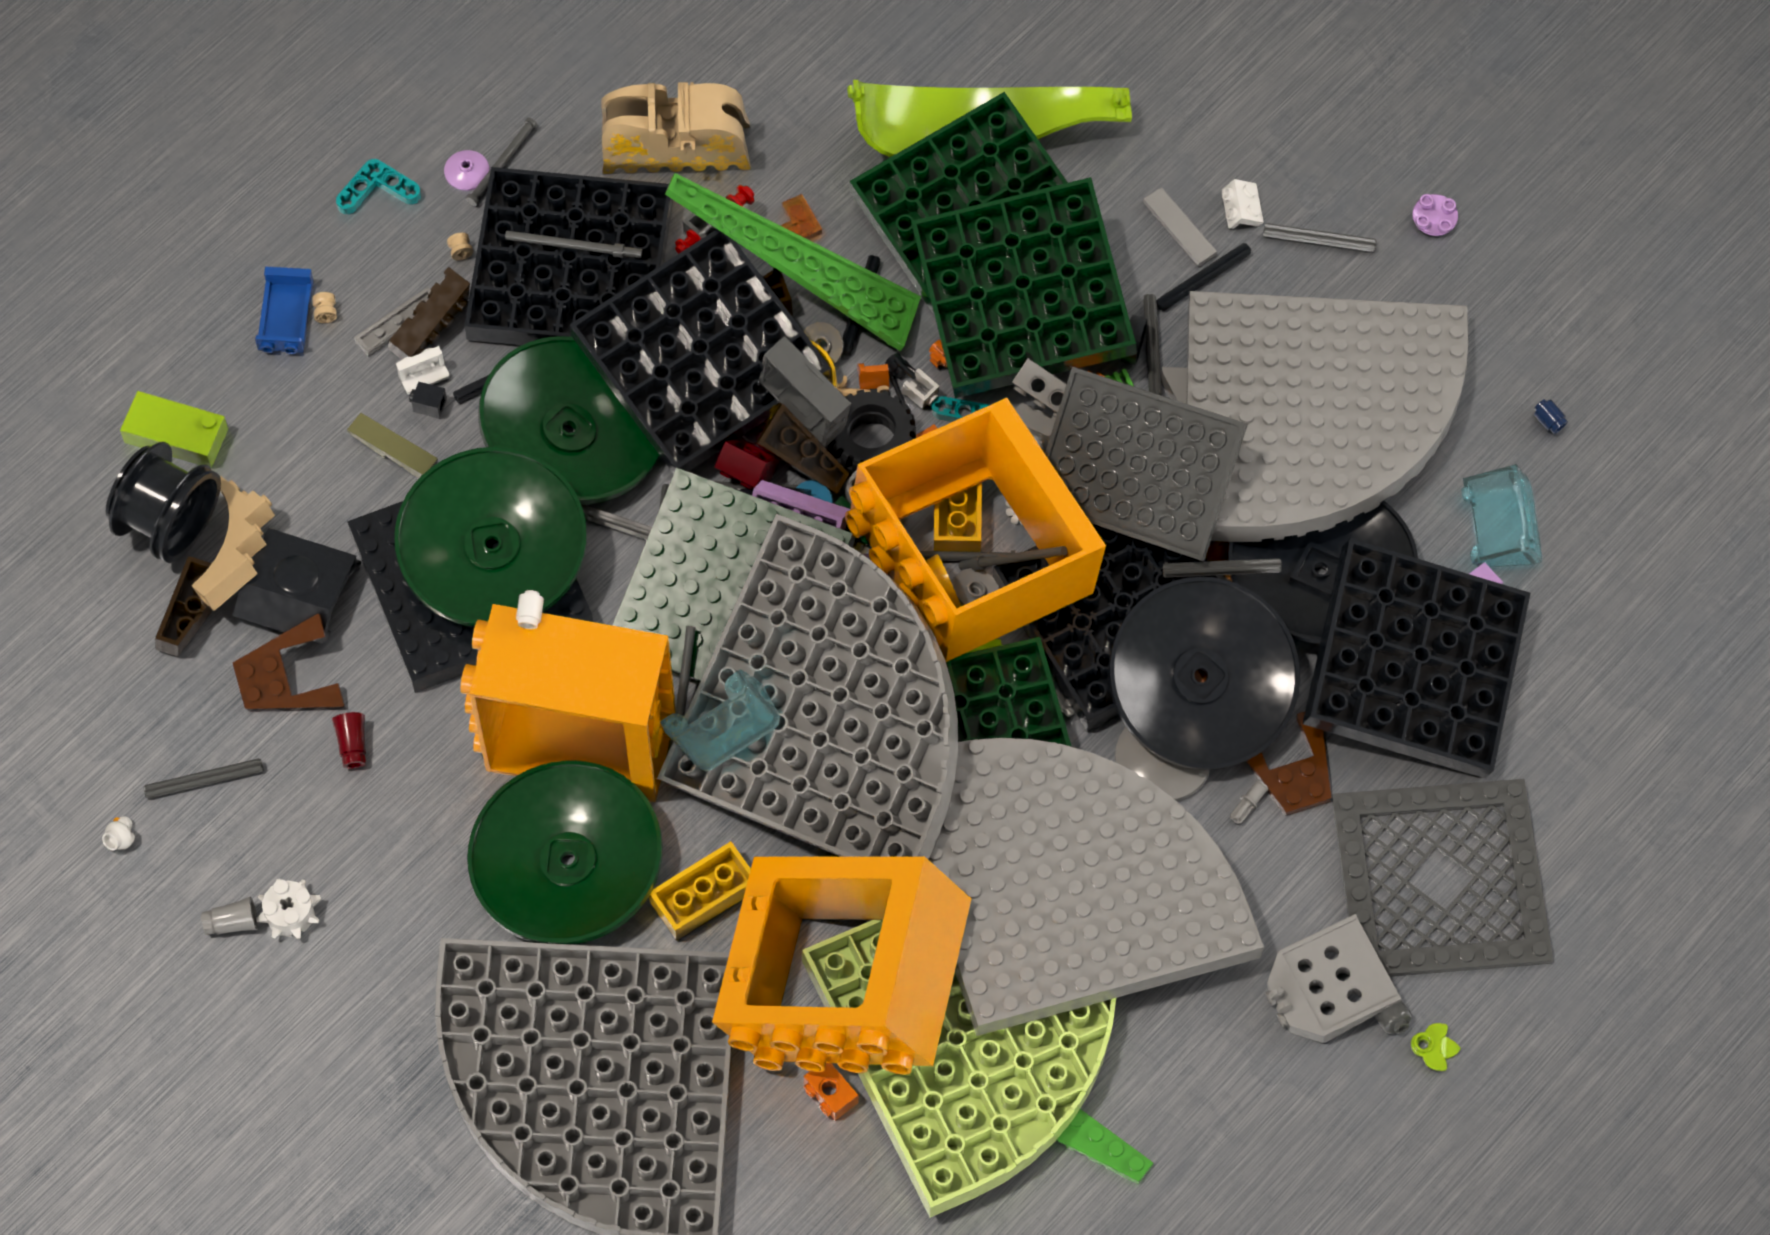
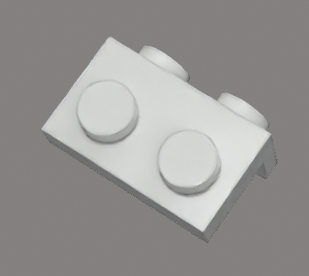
M1234 179L1222 189V198L1229 229H1234L1240 223L1256 227L1264 223L1256 183Z
M439 346L425 349L418 355L405 357L396 363L398 376L407 394H410L412 389H416L418 381L434 385L450 377Z

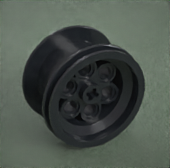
M158 442L152 446L142 447L123 466L110 490L105 510L106 517L109 520L110 532L114 536L120 537L135 529L150 538V553L153 558L162 559L167 563L177 561L191 549L206 528L220 495V475L212 471L210 466L206 464L198 465L189 472L172 463V449L167 442Z

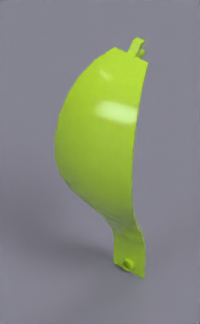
M853 80V87L852 85L847 87L848 98L853 99L858 131L868 145L888 157H892L1003 92L1007 94L1037 139L1082 122H1131L1132 120L1129 88H943L864 83L858 80Z

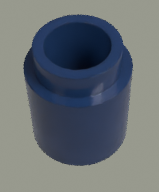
M1543 399L1534 407L1536 410L1534 416L1547 431L1556 434L1567 425L1566 415L1551 399L1548 401Z

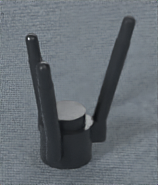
M895 353L886 360L885 364H888L889 379L897 396L902 399L903 405L906 403L895 376L901 378L907 374L912 379H916V369L907 360H904L899 353Z

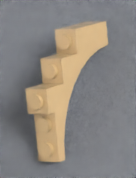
M220 476V492L228 503V531L216 559L192 585L200 599L213 611L257 575L252 566L255 562L251 557L267 545L261 537L264 533L260 528L275 516L270 508L272 503L265 495L259 496L254 491L249 494L244 490L240 492L239 487L232 480L228 482L222 476Z

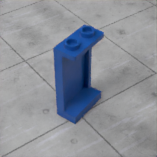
M265 266L264 276L266 283L259 333L255 338L257 349L266 353L274 351L288 354L304 353L314 281L311 269Z

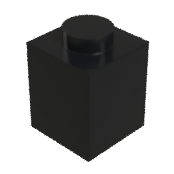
M419 381L416 389H412L409 397L413 412L439 419L447 401L445 388Z

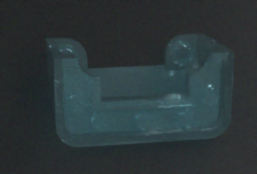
M1514 464L1463 478L1464 487L1461 488V493L1464 501H1468L1472 506L1477 545H1474L1473 551H1470L1472 563L1479 567L1485 562L1490 568L1541 563L1543 558L1533 489L1529 478L1519 466Z
M741 669L726 680L725 691L729 699L689 724L684 716L672 714L660 721L665 733L698 768L704 771L716 768L773 731L779 724V714L763 684Z

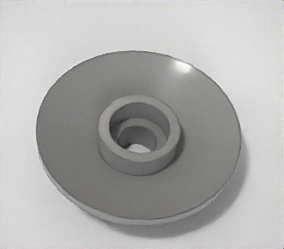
M816 322L809 325L803 331L809 340L821 347L823 341L827 342V348L824 350L832 359L833 364L840 359L844 344L841 333L835 326L826 322Z
M972 568L962 570L953 581V588L959 602L963 605L999 589L993 576L984 570L975 571Z

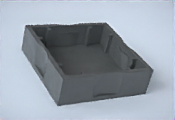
M784 336L764 354L762 362L763 371L760 373L759 382L780 404L783 403L825 448L845 429L851 403Z

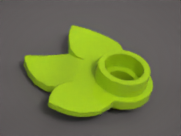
M1443 1023L1429 1025L1425 1032L1417 1033L1411 1040V1049L1414 1054L1422 1057L1427 1067L1440 1072L1447 1070L1445 1059L1454 1057L1461 1050L1455 1041L1446 1037L1448 1025ZM1420 1042L1426 1043L1427 1048H1425V1049L1420 1048V1047H1419V1043H1420Z

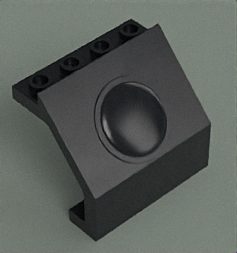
M268 528L263 538L267 545L253 557L255 564L252 566L257 575L239 589L233 616L286 632L314 615L320 614L326 637L314 640L313 642L322 644L329 640L331 631L328 630L331 614L346 581L352 573L360 569L362 561L356 560V555Z

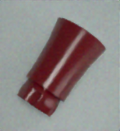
M349 712L333 717L331 721L336 733L343 767L356 769L365 766V715L359 712Z

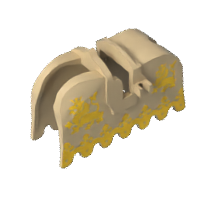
M678 82V98H668L665 86L648 83L614 90L601 99L603 117L602 174H613L618 168H622L629 174L636 173L639 168H646L650 173H657L662 167H668L672 172H680L686 166H690L694 171L698 172L704 171L707 166H714L718 171L727 170L730 165H736L740 170L751 169L743 128L750 127V122L745 112L742 96L734 88L716 83L694 84V82H690V85H688V82Z

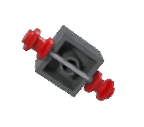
M739 185L736 187L737 194L734 196L728 194L726 196V199L742 207L746 203L752 205L755 202V194L748 186ZM691 213L682 221L683 234L687 238L675 241L676 252L678 254L715 231L716 228L694 213Z

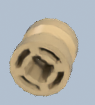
M330 292L315 294L312 297V303L315 307L313 312L314 320L318 323L335 321L337 318V312L334 308L336 304L335 295Z

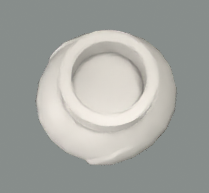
M126 816L116 817L113 822L106 826L105 834L102 836V841L106 848L113 851L116 849H127L131 846L135 839L134 833H131V819Z

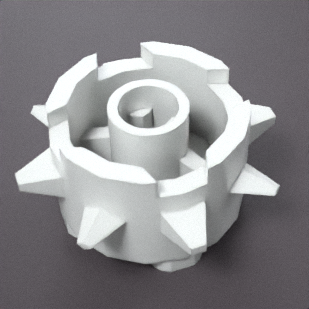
M280 878L276 879L274 885L264 895H258V899L262 901L263 912L256 917V921L268 923L272 930L271 937L274 939L278 935L291 937L292 934L296 939H300L301 931L305 932L312 923H319L313 907L321 900L320 895H310L305 888V880L303 879L299 883L281 880Z

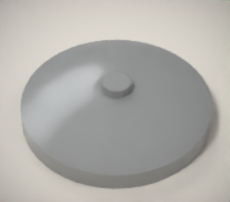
M1126 727L1122 731L1116 745V763L1151 781L1177 802L1194 795L1206 782L1210 770L1181 767L1159 758L1142 746Z

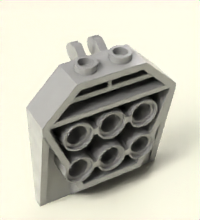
M1356 914L1279 950L1267 982L1268 992L1265 993L1270 1005H1276L1278 1011L1276 1015L1282 1027L1287 1026L1290 1033L1321 1043L1330 1041L1402 1000ZM1328 952H1335L1338 957L1330 960L1325 955ZM1305 964L1309 965L1312 969L1305 973L1301 972L1299 967ZM1346 973L1350 977L1345 981H1340L1337 979V975ZM1313 986H1320L1323 990L1318 994H1314L1310 989ZM1352 994H1357L1361 999L1358 1002H1351L1348 997ZM1324 1007H1331L1334 1012L1331 1015H1325L1321 1010Z

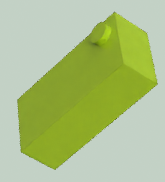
M137 391L120 432L126 444L142 448L148 445L152 446L158 442H167L171 446L173 458L197 465L206 464L212 468L227 434L228 426L225 416Z

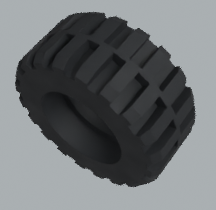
M863 389L857 391V394L854 396L850 393L845 396L851 403L845 429L827 446L830 454L847 470L850 477L857 470L858 464L915 439L914 415L911 414V409L907 404L902 405L901 398L898 396L891 397V393L884 390L883 393H879L877 389H870V392H864ZM879 423L886 426L894 436L887 444L881 447L866 448L856 444L849 435L861 424Z

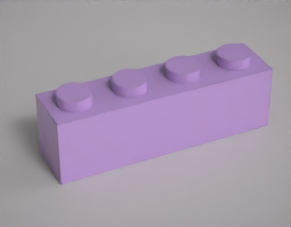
M764 480L753 490L752 496L842 530L846 529L845 513L850 510L848 508Z

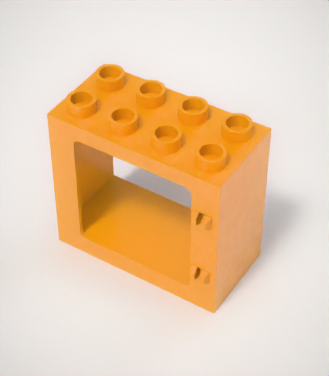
M1008 398L858 464L855 484L849 488V495L852 501L851 509L845 513L848 528L856 538L865 536L872 547L869 549L870 560L885 573H888L918 607L934 633L945 662L1093 594L1106 545ZM990 479L995 482L1038 549L1065 546L1067 554L1065 556L1045 558L1050 566L956 609L899 520Z
M493 604L489 621L478 619L475 624L472 648L478 650L476 665H465L460 685V692L467 694L465 713L471 714L469 732L475 733L473 751L482 753L486 771L517 776L526 770L551 762L586 761L603 765L624 775L643 792L649 802L656 803L661 780L657 779L668 754V745L673 733L676 710L668 636L542 613L541 622L536 629H525L518 626V620H516L517 608Z
M754 857L712 1023L729 1035L728 1044L730 1046L751 1052L754 1055L753 1063L766 1070L779 1071L782 1069L784 1062H795L798 1067L804 1070L823 1072L826 1063H838V1066L846 1071L866 1073L869 1064L881 1065L883 1069L891 1073L907 1075L911 1073L912 1066H933L971 898L926 857ZM802 919L883 920L865 998L859 1007L781 1006Z

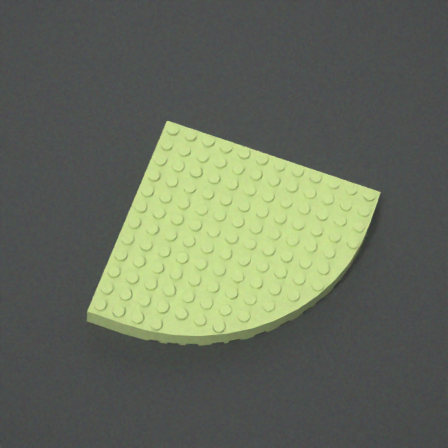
M871 920L802 950V963L824 1007L856 1008L863 1003L883 920ZM955 972L933 1066H912L910 1074L901 1075L886 1071L881 1065L869 1064L866 1073H858L930 1218L1005 1183L1032 1164L1058 1139L1075 1118L1090 1094L1102 1067L1111 1036L1116 998L976 1036Z

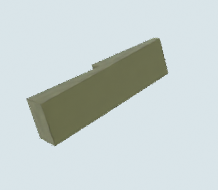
M360 413L347 429L350 435L383 458L387 456L418 479L437 464V457L363 413Z

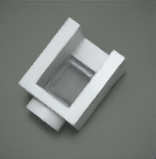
M918 368L915 372L916 379H913L910 383L906 380L903 383L901 393L908 396L923 409L926 405L932 406L933 400L939 397L937 395L939 385Z

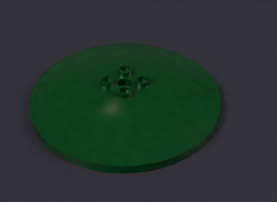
M572 337L542 338L517 347L497 363L483 386L479 400L478 423L485 447L515 449L547 462L572 486L581 505L605 502L627 493L644 480L659 456L657 451ZM563 426H572L574 428V432H566L563 429Z
M484 447L463 451L440 461L427 470L414 483L400 507L395 526L394 540L400 570L415 596L438 615L455 623L475 627L478 619L489 621L493 604L517 608L519 595L527 590L537 591L544 598L542 613L551 608L569 590L581 569L586 551L587 531L583 508L578 496L568 481L555 468L540 458L523 451L503 447ZM494 539L499 542V545L494 549H489L485 546L487 541Z
M586 761L551 762L536 766L515 776L498 789L487 801L474 823L469 839L467 854L469 877L474 892L484 910L507 932L532 943L582 944L603 937L616 930L634 916L646 902L657 882L663 857L662 833L649 800L624 775L603 765ZM572 855L575 857L573 863L569 865L562 863L565 856Z

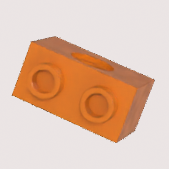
M826 1063L823 1072L809 1071L804 1075L803 1088L810 1098L815 1097L820 1102L819 1108L827 1117L831 1115L836 1121L859 1103V1096L832 1063ZM827 1087H832L836 1091L832 1095H826L823 1093V1090Z

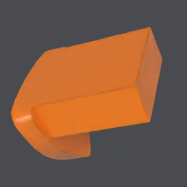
M864 363L857 364L860 389H877L882 385L889 387L888 364L864 366Z

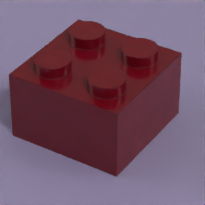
M738 438L725 442L715 468L721 470V475L730 479L734 477L740 480V484L744 487L753 489L762 480L771 482L780 459Z

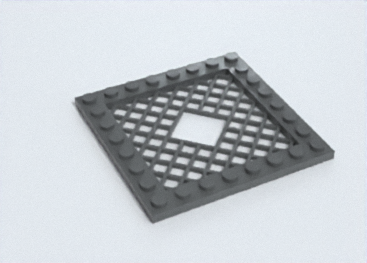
M1525 779L1332 794L1348 917L1354 914L1357 915L1389 977L1553 963ZM1497 807H1503L1504 813ZM1477 808H1487L1482 813V815H1479L1477 812L1473 810ZM1452 810H1463L1457 817L1449 812ZM1490 810L1502 817L1495 826L1484 818ZM1438 812V814L1433 819H1431L1425 813ZM1466 812L1477 819L1471 828L1460 820ZM1401 814H1414L1409 821L1401 816ZM1442 814L1453 821L1447 829L1436 822ZM1391 815L1385 823L1376 817ZM1418 816L1429 823L1423 831L1412 824ZM1367 817L1361 824L1360 818ZM1394 818L1405 824L1399 833L1388 826ZM1370 820L1381 826L1375 835L1364 828ZM1504 820L1506 824L1507 835L1498 829V827L1504 822ZM1480 822L1491 829L1485 838L1474 831ZM1456 824L1467 831L1460 840L1450 833ZM1432 826L1443 833L1436 842L1426 835ZM1408 828L1419 835L1412 844L1402 837ZM1384 829L1395 837L1388 846L1378 839ZM1494 832L1505 840L1499 848L1488 841ZM1362 833L1370 838V841L1365 846ZM1470 834L1480 841L1475 850L1464 843ZM1446 836L1457 843L1450 852L1439 845ZM1422 838L1433 845L1426 854L1415 847ZM1398 840L1408 847L1402 856L1391 849ZM1373 842L1384 849L1378 858L1367 851ZM1507 843H1509L1511 858L1502 852ZM1483 845H1486L1495 852L1489 860H1486L1477 853ZM1460 846L1470 853L1464 863L1453 855ZM1435 849H1438L1474 876L1447 910L1408 882ZM1411 851L1422 857L1416 866L1405 859ZM1387 852L1398 859L1392 868L1381 861ZM1365 855L1374 861L1368 869ZM1497 855L1509 862L1502 871L1492 864ZM1473 857L1484 864L1478 873L1467 866ZM1401 862L1412 870L1405 879L1395 872V869ZM1377 864L1387 871L1381 881L1370 873ZM1511 866L1514 880L1505 874ZM1487 867L1498 874L1492 883L1481 876ZM1390 875L1401 882L1395 891L1384 884ZM1501 877L1512 885L1506 893L1495 887ZM1369 879L1377 884L1371 892ZM1477 879L1488 887L1482 895H1479L1470 888ZM1404 885L1415 892L1409 901L1398 894ZM1380 887L1390 894V897L1384 903L1373 896ZM1515 888L1518 903L1509 897ZM1491 890L1502 897L1495 906L1485 899ZM1466 892L1478 899L1471 908L1460 901ZM1418 896L1429 903L1422 912L1412 905ZM1393 898H1396L1405 905L1398 914L1387 906ZM1505 900L1515 907V910L1509 917L1498 909ZM1372 901L1380 907L1375 914L1373 913ZM1481 902L1491 909L1485 918L1474 911ZM1456 904L1467 911L1461 920L1449 913ZM1432 906L1442 913V916L1436 922L1425 915ZM1408 908L1418 915L1412 924L1401 917ZM1383 910L1394 917L1388 926L1377 919ZM1518 911L1520 913L1521 926L1512 920ZM1494 913L1505 920L1499 929L1488 922ZM1470 914L1481 922L1474 931L1464 924ZM1445 917H1448L1457 924L1450 933L1439 925ZM1421 919L1432 926L1426 935L1415 928ZM1397 920L1408 928L1401 937L1391 930V927ZM1508 923L1519 930L1513 939L1502 932ZM1375 924L1383 929V932L1378 936V938L1376 934ZM1484 925L1495 933L1489 941H1486L1477 934ZM1460 927L1470 934L1464 943L1453 936ZM1435 929L1446 936L1440 945L1429 938ZM1411 931L1422 938L1415 947L1404 940ZM1386 933L1397 940L1391 949L1380 942ZM1523 934V939L1518 940V938ZM1497 936H1500L1502 939L1505 940L1493 942L1497 938ZM1473 938L1481 942L1469 944ZM1449 939L1456 944L1444 946ZM1425 941L1432 946L1420 948ZM1400 944H1403L1405 947L1408 948V949H1397V950H1396V948H1397Z

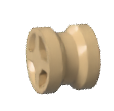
M456 233L447 239L448 247L452 249L450 252L452 259L457 261L464 260L474 253L473 247L469 244L470 238L467 233Z

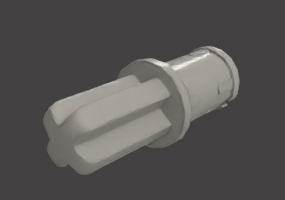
M1256 780L1246 795L1240 797L1241 801L1230 814V818L1234 823L1242 824L1252 809L1255 810L1257 808V803L1265 792L1269 790L1266 784Z

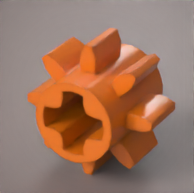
M939 339L929 349L931 357L929 361L937 368L940 365L947 368Z

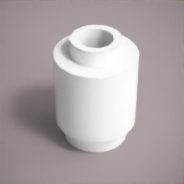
M527 590L519 595L516 614L519 627L536 629L541 622L544 598L540 596L539 592Z

